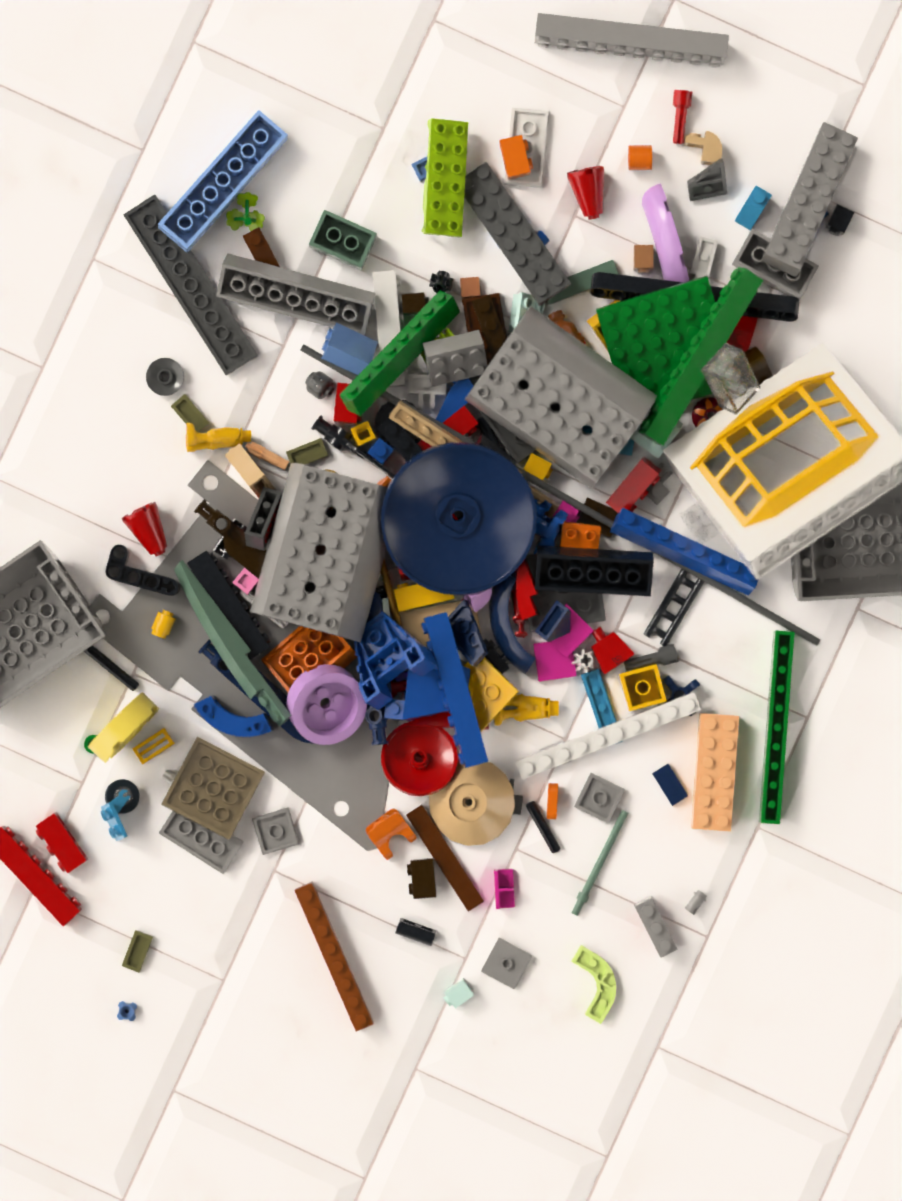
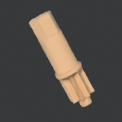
M253 441L251 444L247 442L245 446L248 449V453L283 470L289 464L288 460Z

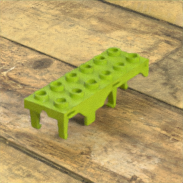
M431 118L427 122L429 137L427 164L425 165L427 172L423 192L424 225L421 230L423 234L462 237L469 122Z

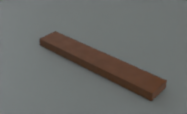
M423 805L406 814L466 910L469 912L483 903L484 900Z

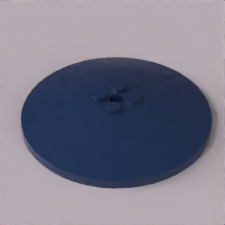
M454 442L441 444L426 449L412 457L391 480L385 493L381 510L383 539L397 567L417 584L435 592L451 595L481 592L504 581L526 558L536 532L537 513L535 500L531 488L521 471L499 452L473 443ZM457 510L463 512V517L459 520L454 519L452 516Z

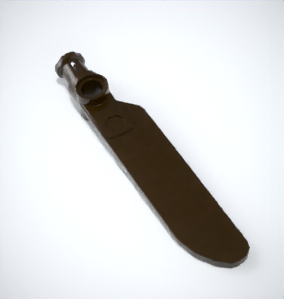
M203 499L193 512L201 515L214 531L223 536L224 550L259 579L266 550L263 551L246 546L245 532L218 509L214 510L206 503L207 500ZM220 518L226 522V526L223 529H218L216 526V522Z

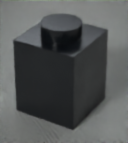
M837 204L825 228L829 229L828 232L832 235L839 236L840 234L843 236L855 212Z

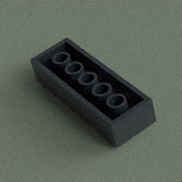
M537 546L535 590L651 597L654 566L653 552Z

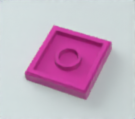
M566 603L564 606L571 610L570 633L550 642L567 658L594 630Z
M551 642L533 644L539 682L577 676L575 664H571L574 661L573 652L566 658Z

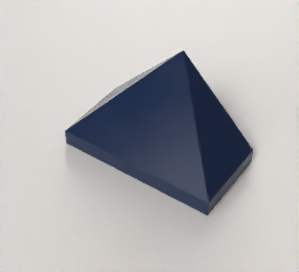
M556 600L535 632L548 642L570 633L571 610Z

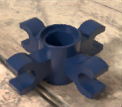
M669 675L662 679L671 691L670 698L666 702L675 699L674 694L678 690L683 691L684 695L700 686L697 679L691 681L684 688L678 687Z

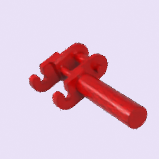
M512 590L515 615L513 616V621L519 626V631L515 632V636L517 638H525V636H528L524 629L526 621L522 620L519 612L516 590Z

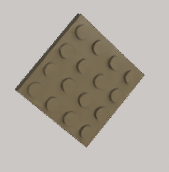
M197 737L161 805L230 840L265 771Z

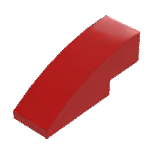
M526 558L518 567L516 577V597L522 620L539 615L532 596L538 595L539 592L535 590V581Z

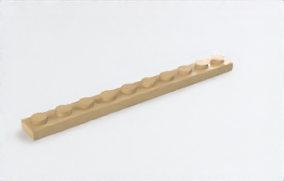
M402 401L398 402L389 415L391 420L433 447L446 443L463 442ZM529 485L533 497L538 500L539 505L545 500L552 504L550 510L545 512V515L551 518L558 509L559 504Z

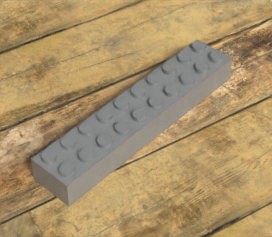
M538 13L534 43L543 48H548L549 45L557 46V49L568 50V47L576 48V51L579 52L595 50L597 54L613 52L615 56L631 54L634 58L640 59L648 56L652 57V60L662 61L663 58L671 59V62L682 63L683 60L690 61V64L693 65L709 63L711 67H720V65H724L727 58L729 35Z

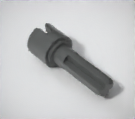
M674 644L659 647L658 652L624 661L626 671L658 663L665 666L679 661Z

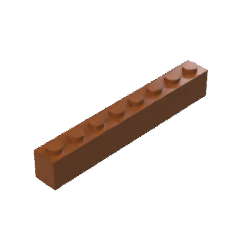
M313 881L295 888V894L355 1032L373 1025L374 1020Z

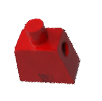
M600 626L591 633L597 641L591 646V649L604 675L635 655L614 631L606 635Z

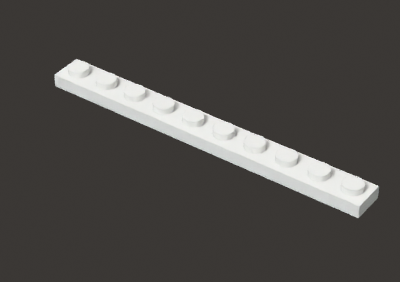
M691 692L519 759L515 763L523 780L701 710L695 692Z

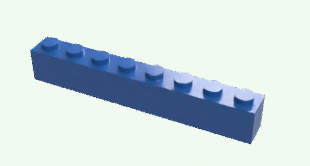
M622 508L615 517L610 530L615 535L747 596L757 586L759 579L757 580L745 564L625 508Z
M444 612L423 619L424 623H421L423 633L427 634L429 641L426 642L427 648L431 653L433 652L437 664L434 672L438 671L440 679H437L439 690H443L445 695L442 698L445 709H449L450 716L447 717L450 728L454 727L456 734L452 736L455 746H459L461 752L458 754L460 765L468 768L489 762L448 614Z

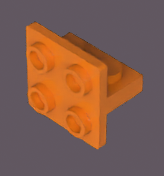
M564 522L560 535V547L598 549L601 526Z

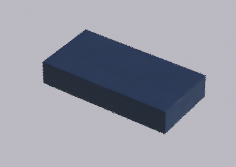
M668 763L652 773L672 806L688 797V794Z

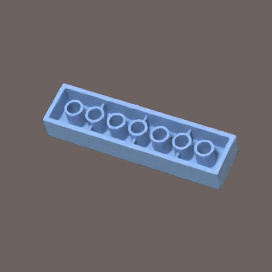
M258 110L158 223V229L188 253L236 199L237 195L244 190L288 140V134Z

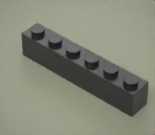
M206 550L187 564L200 584L251 651L247 656L251 660L270 648L268 643L271 641L265 632L262 634L258 629L261 625L255 616L251 618L247 612L250 608L244 600L240 601L237 597L240 593L234 584L230 586L226 580L229 576L225 570L218 568L216 564L218 559L214 553L211 552L209 554Z

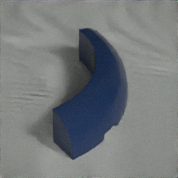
M510 575L504 581L492 587L489 601V619L493 636L502 653L515 668L526 674L536 658L520 645L511 628L508 606L516 578Z

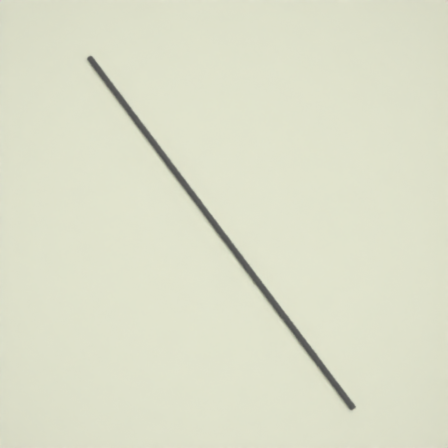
M305 344L302 345L301 352L353 381L358 376L321 359V353ZM385 391L380 396L394 405L402 401L463 442L474 444L473 440L389 392ZM516 466L527 481L565 501L609 528L612 527L613 520ZM657 554L791 632H795V634L816 646L819 644L820 639L732 588Z

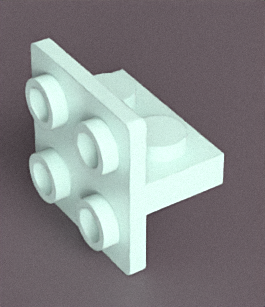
M524 292L513 294L508 332L514 330L530 306L543 314L545 303L539 306L532 295Z

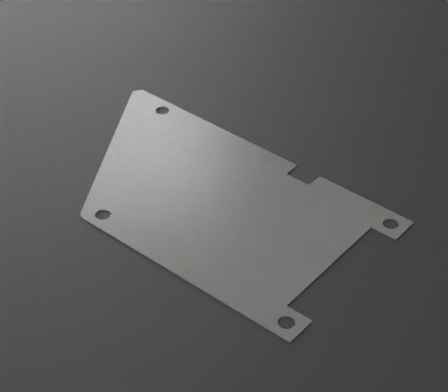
M207 460L187 486L203 499H206L214 510L218 509L231 521L236 519L248 527L258 499L211 461ZM208 475H213L218 480V485L214 490H207L203 486V480ZM199 515L153 572L154 574L177 580L180 590L176 595L168 596L141 588L123 611L101 594L92 602L91 607L95 613L98 610L104 609L110 614L108 623L103 624L107 636L102 639L167 691L171 689L179 677H182L202 694L197 702L215 695L218 702L235 715L245 717L258 716L265 712L211 665L210 660L204 654L198 653L210 638L196 616L176 576L175 567L179 561L183 560L190 569L187 563L207 550L209 554L211 552L214 553L218 559L216 563L218 568H223L229 576L226 580L230 586L244 569L234 558L229 557L225 559L213 551L216 542L222 536L214 531L206 523V520ZM222 518L216 522L218 529H223L226 526V522ZM150 577L147 580L149 587L156 586L157 580L155 577ZM161 579V586L158 590L161 591V587L168 588L169 593L171 590H175L173 582L165 584L162 583L164 579ZM313 582L306 584L309 593H313L316 590V585ZM235 585V587L237 588L238 592L240 593L242 590H240V589ZM257 585L253 588L252 592L255 593ZM238 594L237 597L239 598V600H244L248 607L251 609L252 604H250L247 600L240 596V594ZM163 609L174 613L173 617L176 618L171 632L166 636V639L151 634L153 630L151 627L158 611L162 612ZM249 610L247 612L251 618L255 616L261 625L258 627L262 634L265 632L271 641L268 643L270 648L250 661L255 668L288 696L286 689L261 659L296 630L299 625L288 623L282 629L268 617L252 613ZM344 638L355 651L354 640ZM357 657L344 669L349 671L359 683L360 674L357 672V666L359 665ZM221 660L219 664L220 668L222 670H228L229 668L227 667L225 662ZM402 692L397 693L393 699L401 700ZM329 698L322 699L320 706L329 703ZM193 706L191 710L201 717L195 706ZM378 711L374 714V718L377 721L380 717ZM269 716L268 719L274 730L262 735L239 737L217 730L366 851L377 848L365 830L368 825L384 814L389 781L386 779L381 765L383 745H371V742H373L372 730L369 729L366 717H364L360 727L350 737L330 745L301 742L289 735L281 726L279 727ZM387 720V728H385L386 738L397 728L398 720ZM338 801L347 803L349 807L348 813L344 816H338L334 813L333 807Z

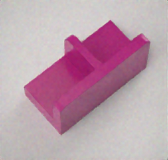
M494 869L496 909L514 908L513 869Z

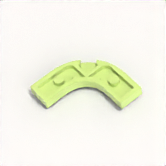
M580 945L571 962L588 971L594 977L597 987L595 996L584 1014L602 1024L615 1000V976L609 964L601 956Z

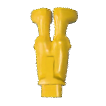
M186 423L187 452H195L206 448L210 450L237 446L239 443L242 445L243 442H251V430L243 431L242 428L239 430L238 428L224 427L211 429L207 433H200L196 431L193 423Z
M522 693L518 694L507 704V706H514L517 709H503L494 718V725L500 726L503 720L508 718H514L516 721L523 722L524 720L558 716L559 701H551L550 698L525 696Z

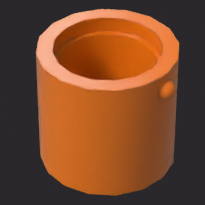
M628 145V170H652V145Z

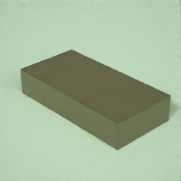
M186 394L171 405L172 409L185 424H194L197 432H201L210 424Z
M322 438L286 451L290 464L307 465L328 456Z
M135 930L121 966L140 973L154 936Z

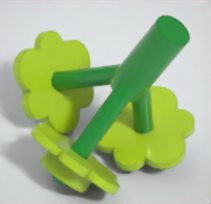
M250 192L238 194L237 204L245 208V214L238 211L237 208L227 211V226H230L233 231H237L244 223L246 227H249L250 231L258 227L260 229L263 228L265 216L259 213L258 210L249 212L251 206H256L258 196Z

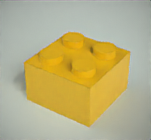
M657 664L618 674L628 711L667 701Z

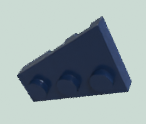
M463 600L448 618L457 649L472 666L476 667L488 654L469 603L467 600Z

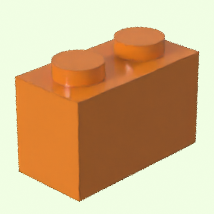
M522 135L499 140L507 179L511 180L530 175L533 164L531 158H527L526 151L529 150L527 139L523 140Z

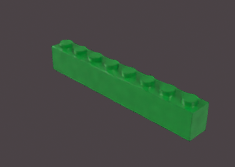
M439 291L342 391L340 397L348 411L362 416L424 351L423 343L433 341L461 312L452 295Z

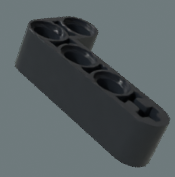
M120 544L112 547L105 571L109 579L168 596H174L179 592L180 585L177 580L128 567L129 549ZM118 548H123L125 551V555L121 559H118L115 555ZM117 566L120 574L117 577H112L110 570L112 567ZM133 571L138 574L136 582L129 580V574ZM155 577L157 580L156 586L149 587L147 584L148 578ZM161 579H164L162 583L165 584L173 582L175 590H171L170 593L168 588L161 587V591L158 590L161 586Z

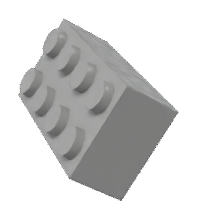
M752 228L732 265L736 268H747L764 280L763 283L787 296L796 297L800 301L819 265L806 258L800 272L795 277L762 262L761 259L771 238Z

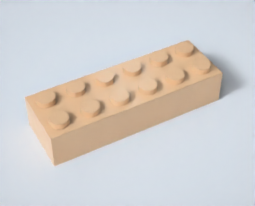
M699 713L691 817L692 829L731 832L739 716Z

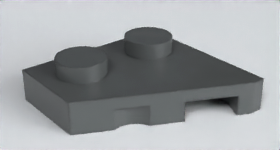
M723 158L717 160L687 181L690 201L728 194Z

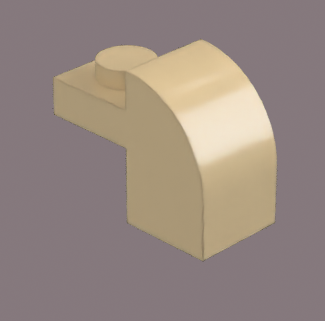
M706 130L704 138L697 133H690V135L685 136L683 146L702 149L700 164L711 165L721 159L722 143L714 133Z

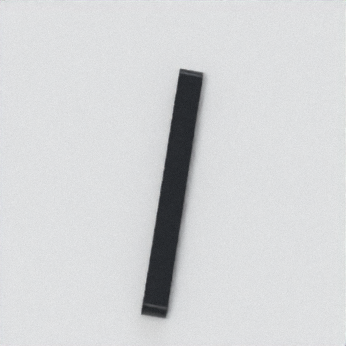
M596 272L592 275L590 294L597 298L623 301L683 282ZM710 286L714 300L717 302L723 287ZM756 292L742 316L793 322L798 319L800 302L798 298L793 296Z

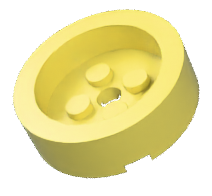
M144 692L140 693L105 726L88 748L104 763H107L109 758L112 759L143 729L145 724L154 717L160 708Z

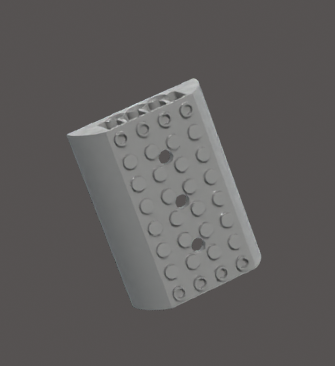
M530 306L464 400L587 487L592 488L642 423L657 395ZM520 380H526L529 383V387L522 389L518 383ZM551 403H559L561 410L558 412L553 411L550 407ZM590 425L593 428V432L586 434L583 432L582 427Z
M291 463L250 612L361 642L387 550L381 528V510L387 487L312 466ZM329 507H334L337 510V514L333 518H329L326 515V510ZM321 544L325 545L326 553L321 556L317 555L316 547ZM309 582H313L316 585V590L313 593H307L305 590V586Z
M902 483L791 557L792 583L798 602L902 596V542L900 540L902 534ZM869 535L872 538L870 546H865L862 543L863 536ZM827 537L832 538L834 541V546L830 549L824 546V540Z
M39 540L0 567V708L107 636L101 620L59 558L42 540ZM44 605H50L52 608V613L49 616H45L42 613ZM14 626L20 629V635L16 638L10 634V630Z

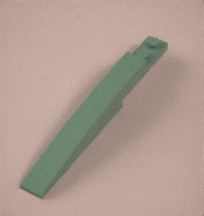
M183 560L179 561L174 569L176 576L214 647L248 697L253 699L257 696L260 704L267 709L272 720L280 727L286 723L291 714L247 657L251 651L185 562Z

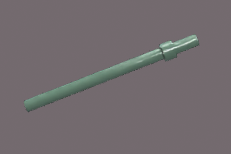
M621 811L582 891H579L576 897L577 902L571 912L572 914L578 916L584 903H587L590 897L588 895L629 814L628 812Z

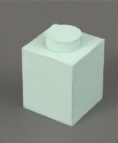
M462 978L444 991L446 996L443 998L449 1007L453 1005L456 1009L473 997L474 993L464 978Z

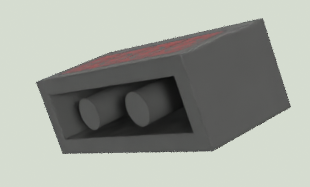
M263 488L245 531L246 546L265 551L281 501V491Z

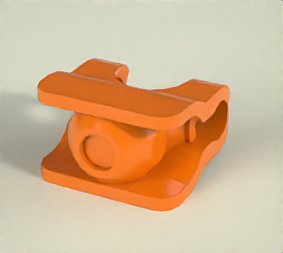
M395 808L388 810L368 825L365 830L386 860L393 857V853L389 848V840L392 836L403 835L411 843L417 839L414 832Z

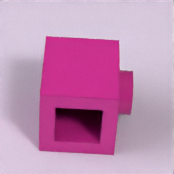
M562 501L552 516L553 518L555 514L563 510L568 514L565 522L576 523L579 519L577 515L579 511L565 501Z

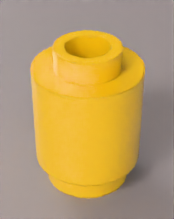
M164 609L162 612L158 611L151 627L153 629L151 634L166 639L176 620L173 617L174 613Z

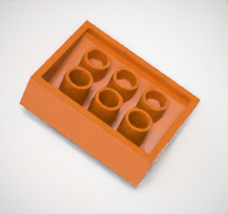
M299 626L261 660L286 691L289 692L294 681L305 671L309 672L319 665H336L345 668L357 656L354 649L343 637Z

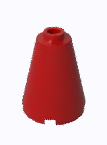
M593 166L567 172L568 181L583 216L588 217V220L600 218L599 214L603 213L604 166Z
M156 501L148 503L134 510L130 515L126 514L121 518L123 523L150 555L154 554L157 557L166 552L165 548L168 546Z

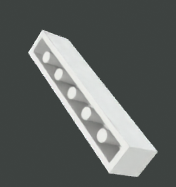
M395 270L372 272L374 292L376 293L375 309L379 353L401 331L400 324H404L403 313H399L398 306L402 305V296L397 294V286H401L400 275H396ZM405 370L388 388L405 386V382L408 381V370Z

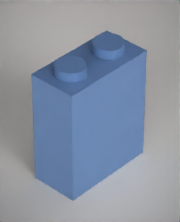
M336 323L333 329L329 328L325 336V341L321 348L324 351L321 359L359 375L372 361L378 342Z

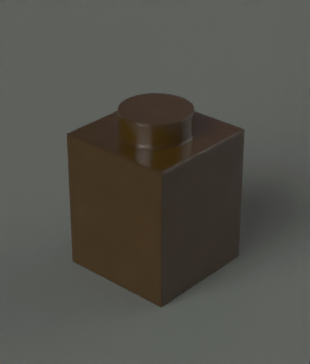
M424 292L401 294L403 315H415L429 302V297H425Z

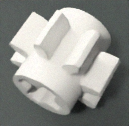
M581 649L580 655L578 653L573 654L575 661L571 662V664L576 665V671L583 669V672L587 673L588 668H595L592 664L597 659L592 657V651L585 653V650ZM581 659L587 660V663H581Z

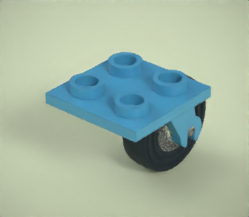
M126 779L116 780L107 787L105 791L106 804L101 806L102 810L100 811L103 820L109 824L110 828H108L110 836L113 839L115 838L116 842L128 837L118 814H126L133 811L140 799L137 786Z

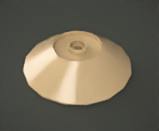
M458 760L456 772L448 785L442 790L429 795L430 815L438 830L451 841L466 846L483 845L499 837L510 824L515 809L514 789L506 774L493 763L486 762L465 768L464 765H460ZM467 799L472 800L471 806L466 804Z

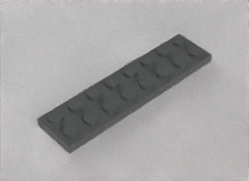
M487 161L465 176L464 198L538 305L541 306L569 287L571 282Z

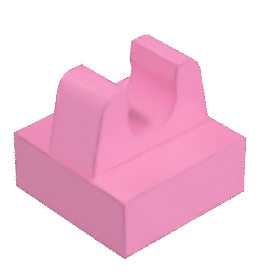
M244 568L232 583L248 595L258 584L259 579Z

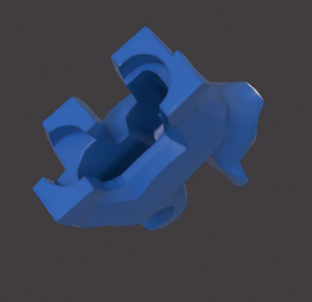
M534 499L537 513L535 534L542 537L537 542L533 551L536 554L537 546L556 547L555 538L560 531V524L566 521L568 514L560 510L551 519L545 515V512L550 510L552 504L545 500L539 505L538 500Z

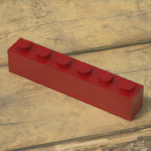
M1 826L0 860L64 927L82 910L80 907L81 903L76 897L73 896L71 898L68 895L66 886L61 882L58 884L54 880L55 875L48 868L45 870L40 865L42 861L35 854L32 856L27 851L29 847L22 840L19 842L14 837L16 833L9 826L7 828Z

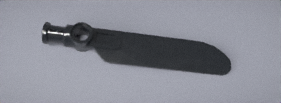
M322 415L313 424L311 429L317 430L324 435V439L339 451H342L345 447L360 458L368 461L393 479L395 474L350 442L349 439L352 435L341 427L329 424L323 419Z

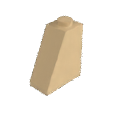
M240 443L232 447L225 454V457L258 498L264 487L276 490Z

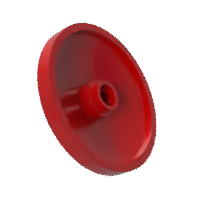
M412 721L398 726L388 735L386 740L389 741V744H384L381 751V765L386 779L394 788L412 796H427L442 790L452 780L457 769L458 752L453 738L445 729L412 726Z

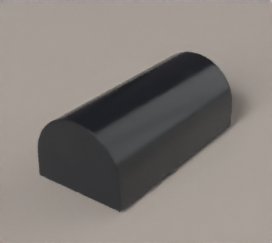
M400 918L395 934L432 946L436 930Z

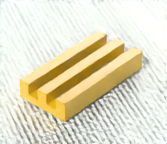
M163 728L132 748V750L143 765L175 743L167 730ZM161 734L165 735V737L139 753L138 749ZM168 740V744L143 759L142 756Z

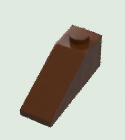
M260 227L242 236L255 261L280 267Z

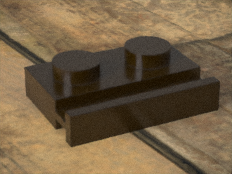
M588 497L585 500L584 504L613 521L615 520L618 513L613 508ZM580 512L576 523L601 526L600 534L609 538L612 537L611 528Z

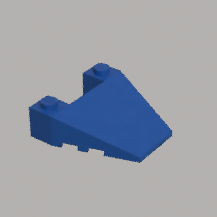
M383 611L366 623L362 641H354L355 655L358 657L359 664L357 666V672L360 674L359 690L365 703L377 710H380L393 700L387 683L407 668L423 677L437 667L431 651Z
M462 665L467 686L469 687L471 669ZM408 668L405 700L393 699L385 705L384 718L411 721L449 712V709H445L442 698L445 697L444 692L439 690L437 679H440L438 671L434 672L433 669L422 677Z

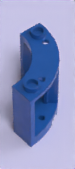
M215 695L193 704L207 723L229 735L252 737L274 730L266 713L253 717L235 715L226 710L218 702Z

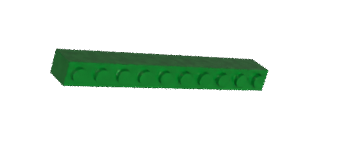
M738 267L732 272L729 283L721 290V296L712 305L709 316L701 323V329L692 338L689 349L681 356L680 364L672 371L669 382L660 391V397L653 403L649 415L640 424L638 432L655 444L664 446L764 281L747 268Z
M773 631L759 822L780 825L795 637V632Z

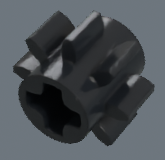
M439 270L436 274L432 273L429 287H433L435 293L451 291L454 279L450 278L448 272Z

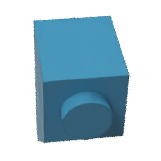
M756 185L734 221L750 231L772 194Z

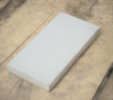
M511 107L509 138L522 135L523 140L527 139L529 150L526 151L527 158L532 160L533 169L530 170V175L511 180L507 179L505 170L504 184L542 188L549 111Z

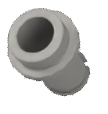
M700 890L693 892L694 896L684 907L693 915L696 914L703 901H707V895Z

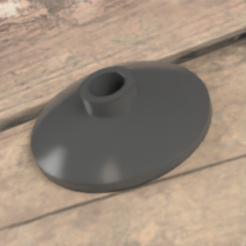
M159 358L149 365L146 371V382L154 393L161 396H169L175 394L182 387L184 372L177 361L171 358ZM164 374L169 375V379L167 381H163L162 376Z

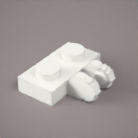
M409 374L408 394H419V410H422L424 406L423 395H431L429 408L434 410L435 395L446 396V384L432 387L429 375Z

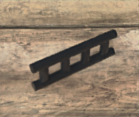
M683 569L678 573L643 633L649 638L652 633L662 638L660 642L662 646L668 645L704 584V581L699 578L696 582L686 578L688 572ZM681 583L691 589L686 599L676 594ZM671 600L681 605L677 615L666 610ZM662 617L672 622L667 632L657 627Z

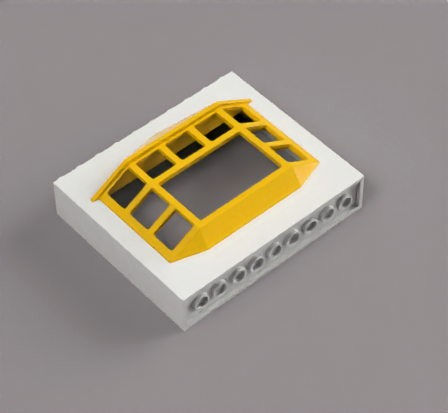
M823 343L813 347L810 352L797 358L792 364L782 368L777 374L764 380L762 384L749 390L743 397L733 401L728 407L718 411L713 417L700 423L698 427L685 433L683 437L669 444L663 450L673 472L757 580L902 483V437ZM825 383L835 396L815 402L809 396V393ZM803 398L809 406L788 419L783 411ZM841 403L851 416L830 421L821 408ZM815 412L840 442L841 446L768 494L742 460ZM778 416L783 424L767 435L762 436L757 428ZM857 422L867 434L866 436L847 441L837 430L838 427ZM752 433L757 441L736 454L731 446ZM726 450L731 459L715 477L705 463ZM737 465L747 479L730 496L720 482ZM753 485L763 498L746 517L736 504V501Z

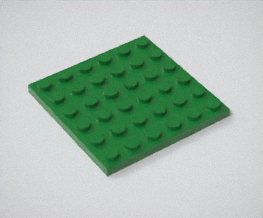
M708 276L596 308L612 364L656 394L655 401L660 397L661 389L669 382L672 371L680 364L681 356L689 349L692 338L698 334L701 329V323L709 316L710 309L715 303ZM727 342L692 400L739 386Z

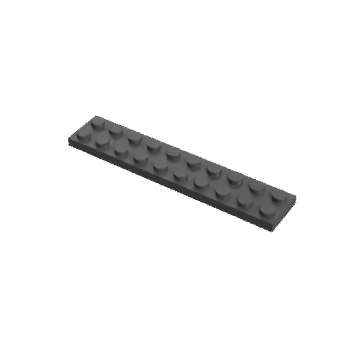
M154 194L124 213L123 216L218 365L227 376L256 358L258 354L222 298L216 297L217 290L192 251L190 250L186 253L158 229V223L167 212Z

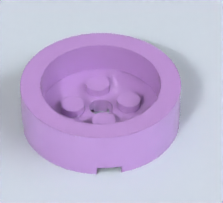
M319 665L309 672L305 671L294 681L288 692L286 708L291 714L290 720L305 739L316 744L330 745L341 742L355 733L364 720L367 704L359 690L358 681L349 671L336 665ZM329 698V703L320 706L322 699Z

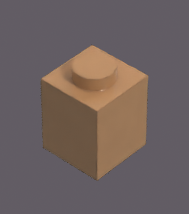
M634 245L633 270H638L640 274L649 273V270L654 268L653 245Z

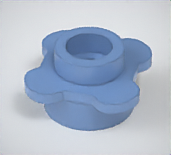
M124 1001L119 1002L117 1018L119 1020L134 1021L136 1019L135 1009H137V1004L134 1002L131 1004Z

